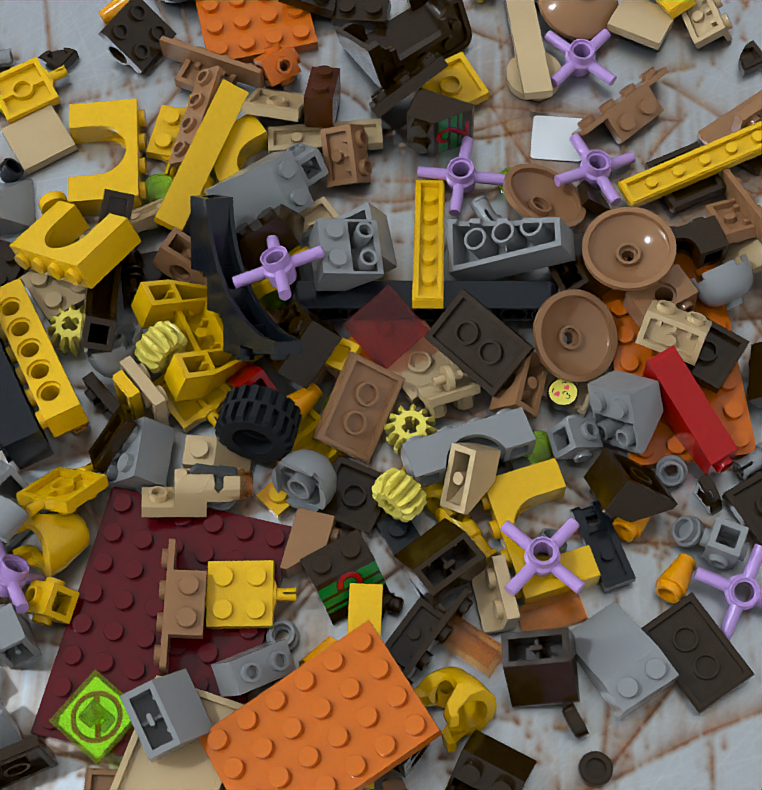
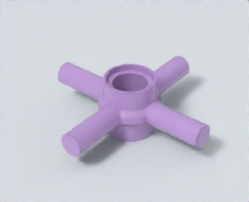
M603 29L591 41L576 39L570 44L549 30L544 40L564 53L566 62L550 78L552 86L558 87L570 75L583 77L589 72L609 86H612L617 76L595 62L596 56L594 53L611 37L610 32L607 29Z
M573 134L569 140L582 161L578 169L555 175L554 182L556 186L560 187L579 180L580 182L585 180L594 188H600L611 206L619 204L621 198L608 178L611 170L635 163L634 153L629 152L610 158L602 150L590 151L580 134Z
M469 136L462 138L459 157L452 159L447 169L418 166V178L446 180L452 191L449 214L452 216L460 215L463 197L473 190L475 183L503 186L505 174L476 171L470 160L473 138Z
M270 235L266 239L268 249L260 256L263 266L233 276L232 279L237 289L267 278L271 285L277 288L279 298L281 300H288L292 295L290 284L297 278L295 267L323 258L325 254L322 246L319 245L300 253L289 255L287 249L280 246L278 237Z
M569 518L551 538L541 536L533 540L509 520L503 524L500 531L525 551L524 561L526 565L504 587L511 596H515L534 575L545 577L551 573L576 594L582 590L585 583L560 563L561 555L559 548L580 527L578 522L573 518ZM543 552L548 554L550 559L540 561L534 555Z
M0 541V597L11 598L16 612L23 614L28 611L29 605L22 588L25 585L30 586L31 580L45 581L46 576L29 572L30 566L28 562L17 555L8 554L4 543Z
M754 544L743 574H738L728 579L698 566L693 576L698 581L724 591L725 599L730 606L720 629L729 641L742 610L751 609L755 605L762 607L761 588L755 579L762 563V546ZM741 582L747 584L751 592L750 597L744 602L739 601L734 594L736 585Z

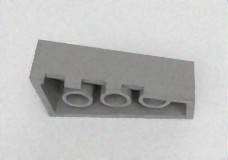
M560 217L523 218L522 220L497 218V221H483L481 218H470L469 221L447 219L448 273L457 281H490L575 260L574 232Z

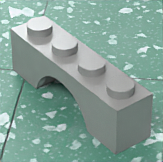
M522 407L513 410L505 408L487 418H472L461 426L454 428L452 426L443 427L436 431L435 434L425 437L421 435L413 436L405 443H402L400 458L407 475L413 476V479L421 484L420 488L444 481L452 443H479L501 450L499 459L502 462H506L531 454L536 443V437Z

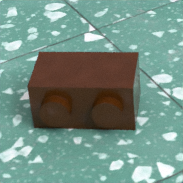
M327 65L312 66L304 94L305 127H334L341 98L340 68H332Z

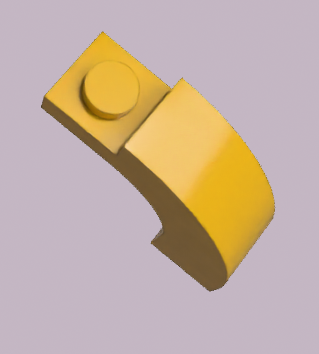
M246 114L234 122L214 164L218 183L242 170L245 163L251 157L268 148L267 131L255 115Z

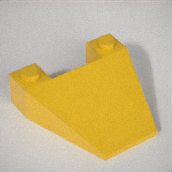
M169 279L140 282L131 307L141 328L147 329L150 326L154 327L159 321L169 320L181 329L188 340L185 346L186 351L173 355L164 375L174 401L203 398L225 383L227 379L247 363L252 364L264 356L263 354L254 355V360L240 361L236 360L235 355L223 352V318H219V313L207 310L206 285ZM261 298V299L259 300V302L261 303V305H262L263 308L265 309L266 306H265V304H264V302H263V300H262V298Z

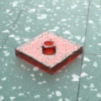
M389 284L342 324L371 359L386 369L429 331Z

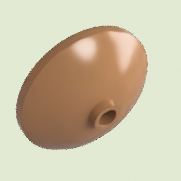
M538 0L539 9L545 22L556 33L570 40L586 39L591 41L600 31L607 29V24L619 5L618 0Z
M519 164L508 171L503 181V189L509 204L522 218L560 217L571 230L580 225L585 217L586 208L582 206L578 190L572 183L560 187L556 186L554 176L559 173L536 164Z
M618 207L602 213L590 223L583 236L582 257L590 274L600 283L616 290L638 291L657 284L669 273L676 257V240L669 225L657 214L639 207ZM631 257L633 260L625 261L622 258Z
M568 289L550 296L539 308L533 324V343L536 353L545 368L561 380L573 383L593 380L608 369L616 354L618 335L614 318L607 306L598 297L587 291ZM563 334L567 337V343L563 340Z

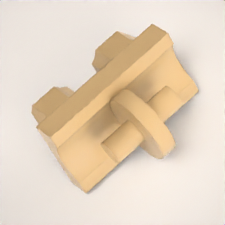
M448 364L439 366V376L432 377V383L416 387L417 396L424 402L428 414L434 416L435 419L447 414L446 404L453 402L458 410L472 408L474 406V395L481 393L479 384L474 383L461 369L452 371Z

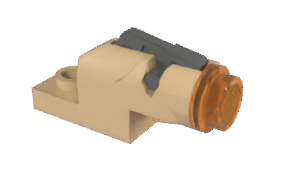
M199 463L194 464L192 468L174 469V487H142V517H207V502H231L233 500H244L245 497H252L253 473L245 472L244 468L213 466Z

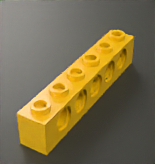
M18 278L1 286L0 338L3 343L9 342L10 344L5 349L12 363L18 362L19 364L15 371L22 385L27 383L29 385V388L24 391L32 407L37 405L39 407V411L34 413L42 429L48 427L54 438L89 422L21 279Z

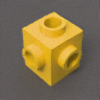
M46 577L45 581L31 580L30 586L25 592V598L29 605V609L25 613L33 616L32 622L50 627L52 622L70 624L80 593L65 587L64 581L53 577Z

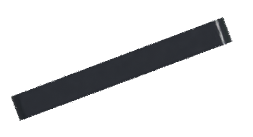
M294 281L290 284L292 295L286 300V307L294 299L322 320H438L463 288L503 321H534L541 305L550 296L558 293V286L551 281H444L443 309L412 308L413 281H371L347 291H315L314 281Z

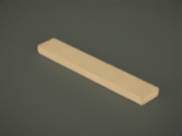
M505 0L524 100L552 97L553 88L534 0Z

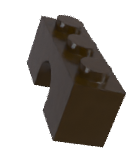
M715 215L707 218L698 217L691 220L688 224L679 227L669 226L675 236L676 253L688 255L694 262L696 269L725 260L729 243ZM627 257L628 261L633 260L631 257Z

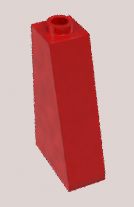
M671 346L647 360L642 377L659 381L664 410L661 415L662 419L704 474L710 475L715 471L720 474L733 465L734 462L732 460L738 448L676 348Z

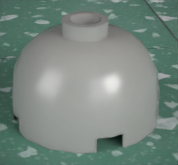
M743 254L740 256L742 262L739 264L733 259L701 274L703 281L699 283L696 282L695 278L690 279L699 291V300L712 307L725 305L727 310L744 303L742 296L751 290L754 283V272L747 255Z
M133 323L117 325L112 352L84 347L85 355L94 370L104 377L113 378L112 375L121 370L119 361L129 355L137 364L140 363L134 352L137 348L135 346L136 342L141 340L144 332L139 324L137 328L134 327Z
M301 449L290 452L272 470L271 479L274 488L278 493L281 490L287 493L288 499L286 502L296 509L302 508L315 512L319 509L323 510L336 492L337 475L334 467L325 455L316 451Z

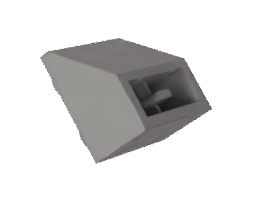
M316 219L309 235L310 249L321 245L325 257L312 261L315 291H347L383 277L384 270L377 220Z
M614 370L587 383L589 403L592 407L593 418L598 427L601 441L638 454L644 453L664 411L659 381Z
M145 416L134 420L137 424L105 472H100V474H107L109 486L104 490L112 491L113 487L142 493V487H166L175 428Z
M12 603L7 605L0 604V666L13 670L41 656L42 653L30 625L23 615L16 612Z
M186 668L150 680L120 695L145 753L151 762H155L211 732L210 728L213 725Z

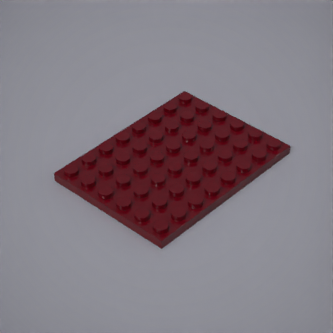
M113 487L78 589L80 594L70 624L66 625L31 734H37L42 738L85 748L63 729L59 722L60 716L95 677H98L120 696L155 679L156 675L165 676L161 675L159 665H154L155 645H161L162 632L156 631L157 613L164 611V600H159L160 580H166L167 568H162L161 561L163 548L168 549L169 539H176L177 541L176 570L207 571L208 576V561L274 560L275 582L277 587L280 588L283 580L280 566L292 526L207 508V517H142V493ZM205 607L203 639L171 638L168 674L186 668L195 688L221 696L211 664L265 643L268 628L207 629ZM251 691L242 695L226 696L224 698L245 705L249 701ZM132 722L128 724L104 753L119 757L124 756L134 731ZM72 724V731L75 734L74 724Z

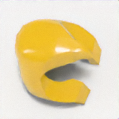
M54 511L47 514L36 513L30 519L28 518L15 534L28 529L34 531L42 545L43 552L36 546L26 544L13 549L12 553L26 560L31 567L40 571L46 577H54L68 567L90 544V532L84 519L75 512L67 515H60Z
M455 666L441 668L430 673L414 689L424 706H439L444 709L443 717L447 725L442 730V739L448 753L455 752L457 750V742L472 735L475 729L479 731L484 729L493 719L497 709L496 697L477 678Z

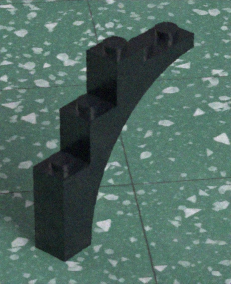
M219 194L190 196L191 269L203 272V277H207V310L219 313V318H223V352L235 355L236 360L240 361L254 360V355L270 354V359L285 360L289 359V354L302 353V340L290 335L272 320L259 302L251 284L237 289L234 285L232 277L246 271L237 242L233 197Z

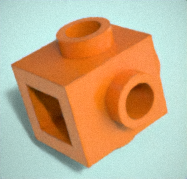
M279 42L264 48V54L253 59L255 65L263 70L264 81L267 86L273 87L277 84L284 86L295 80L294 75L302 72L298 65L301 63L297 51L288 45H280Z

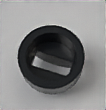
M5 158L0 164V179L5 183L17 181L24 173L22 166L12 158Z

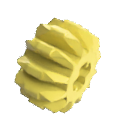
M71 304L68 311L59 308V316H50L52 325L47 327V333L50 336L53 347L58 348L64 355L71 351L72 355L77 357L79 350L83 349L84 351V347H80V330L84 306L77 310Z
M169 320L159 321L154 327L150 326L148 331L142 334L141 340L136 342L135 346L137 348L134 355L153 374L163 373L168 368L174 354L186 351L185 346L188 340L181 329Z
M414 403L410 406L409 411H406L400 405L398 408L399 415L390 413V423L384 426L385 433L388 434L386 442L388 445H394V452L396 454L401 453L402 443H405L409 438L417 435L425 437L438 431L434 427L436 425L434 416L427 417L428 410L426 407L417 412ZM412 428L415 433L410 434L407 429Z
M391 467L381 474L371 487L373 499L378 502V506L383 508L386 514L392 515L395 520H401L405 523L418 516L427 503V495L420 488L421 484L417 483L413 476L407 475L404 470Z

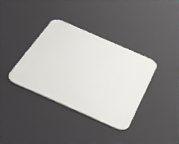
M534 116L531 158L580 162L582 159L569 139L572 133L579 128L577 123L582 119Z

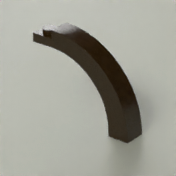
M104 189L97 225L109 213L126 217L130 221L135 195ZM123 260L92 289L86 287L80 330V347L112 352L117 326V300Z

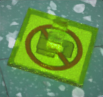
M94 670L49 720L54 727L97 765L133 726L120 698V695L123 693L97 670Z

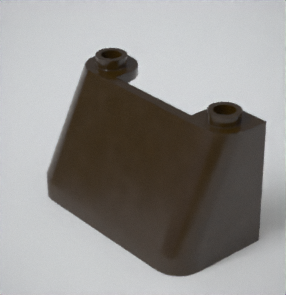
M407 0L409 9L389 20L386 29L376 28L366 34L362 25L357 22H349L335 31L342 47L377 87L381 88L384 86L388 89L395 84L394 78L405 69H408L409 72L418 66L416 61L430 51L432 54L438 52L444 59H447L469 46L472 39V30L463 0Z

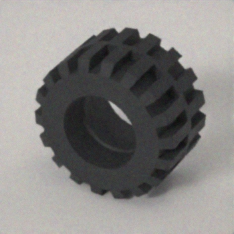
M255 384L253 386L241 385L240 387L232 388L226 394L215 425V434L222 445L243 458L262 462L281 461L282 458L292 452L302 420L301 410L291 398H287L285 394L275 391L273 388Z

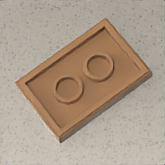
M349 352L312 439L360 462L369 464L405 378L354 352Z

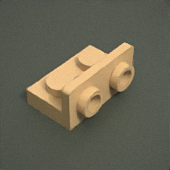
M695 0L696 4L681 13L697 49L721 36H724L727 42L733 39L729 32L733 25L726 13L721 14L719 10L723 6L721 0Z
M653 300L647 309L635 343L660 353L674 346L684 362L695 366L711 328L712 321L707 320L701 313L694 311L686 312L678 309L672 302Z
M505 554L492 556L488 567L470 580L484 634L515 629L520 620L516 597L511 596L504 588L511 580Z

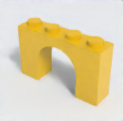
M137 98L69 104V130L75 144L114 142L126 149L124 158L119 165L106 173L68 177V203L75 204L82 216L100 215L104 189L135 195L132 210L142 207L143 200L148 199L147 184L143 182V175L148 173L147 161L143 157V151L147 149V139L145 133H142V127L147 126L145 109L140 110Z
M57 201L9 246L15 253V261L23 269H30L41 275L46 274L57 280L62 279L71 282L75 286L81 285L92 289L141 242V239L128 218L109 213L86 236L73 243L89 228V225L75 204Z
M556 458L497 475L493 485L479 500L483 511L489 510L492 521L488 522L491 535L494 540L499 539L503 549L499 551V555L505 554L508 569L510 568L513 577L526 565L524 561L525 551L500 531V529L508 520L515 525L519 516L532 507L564 498L566 484ZM589 545L560 554V563L585 583L582 589L598 585L601 574ZM534 555L540 561L550 559V556ZM551 573L545 577L534 575L515 597L516 600L521 598L525 608L573 593L574 591Z

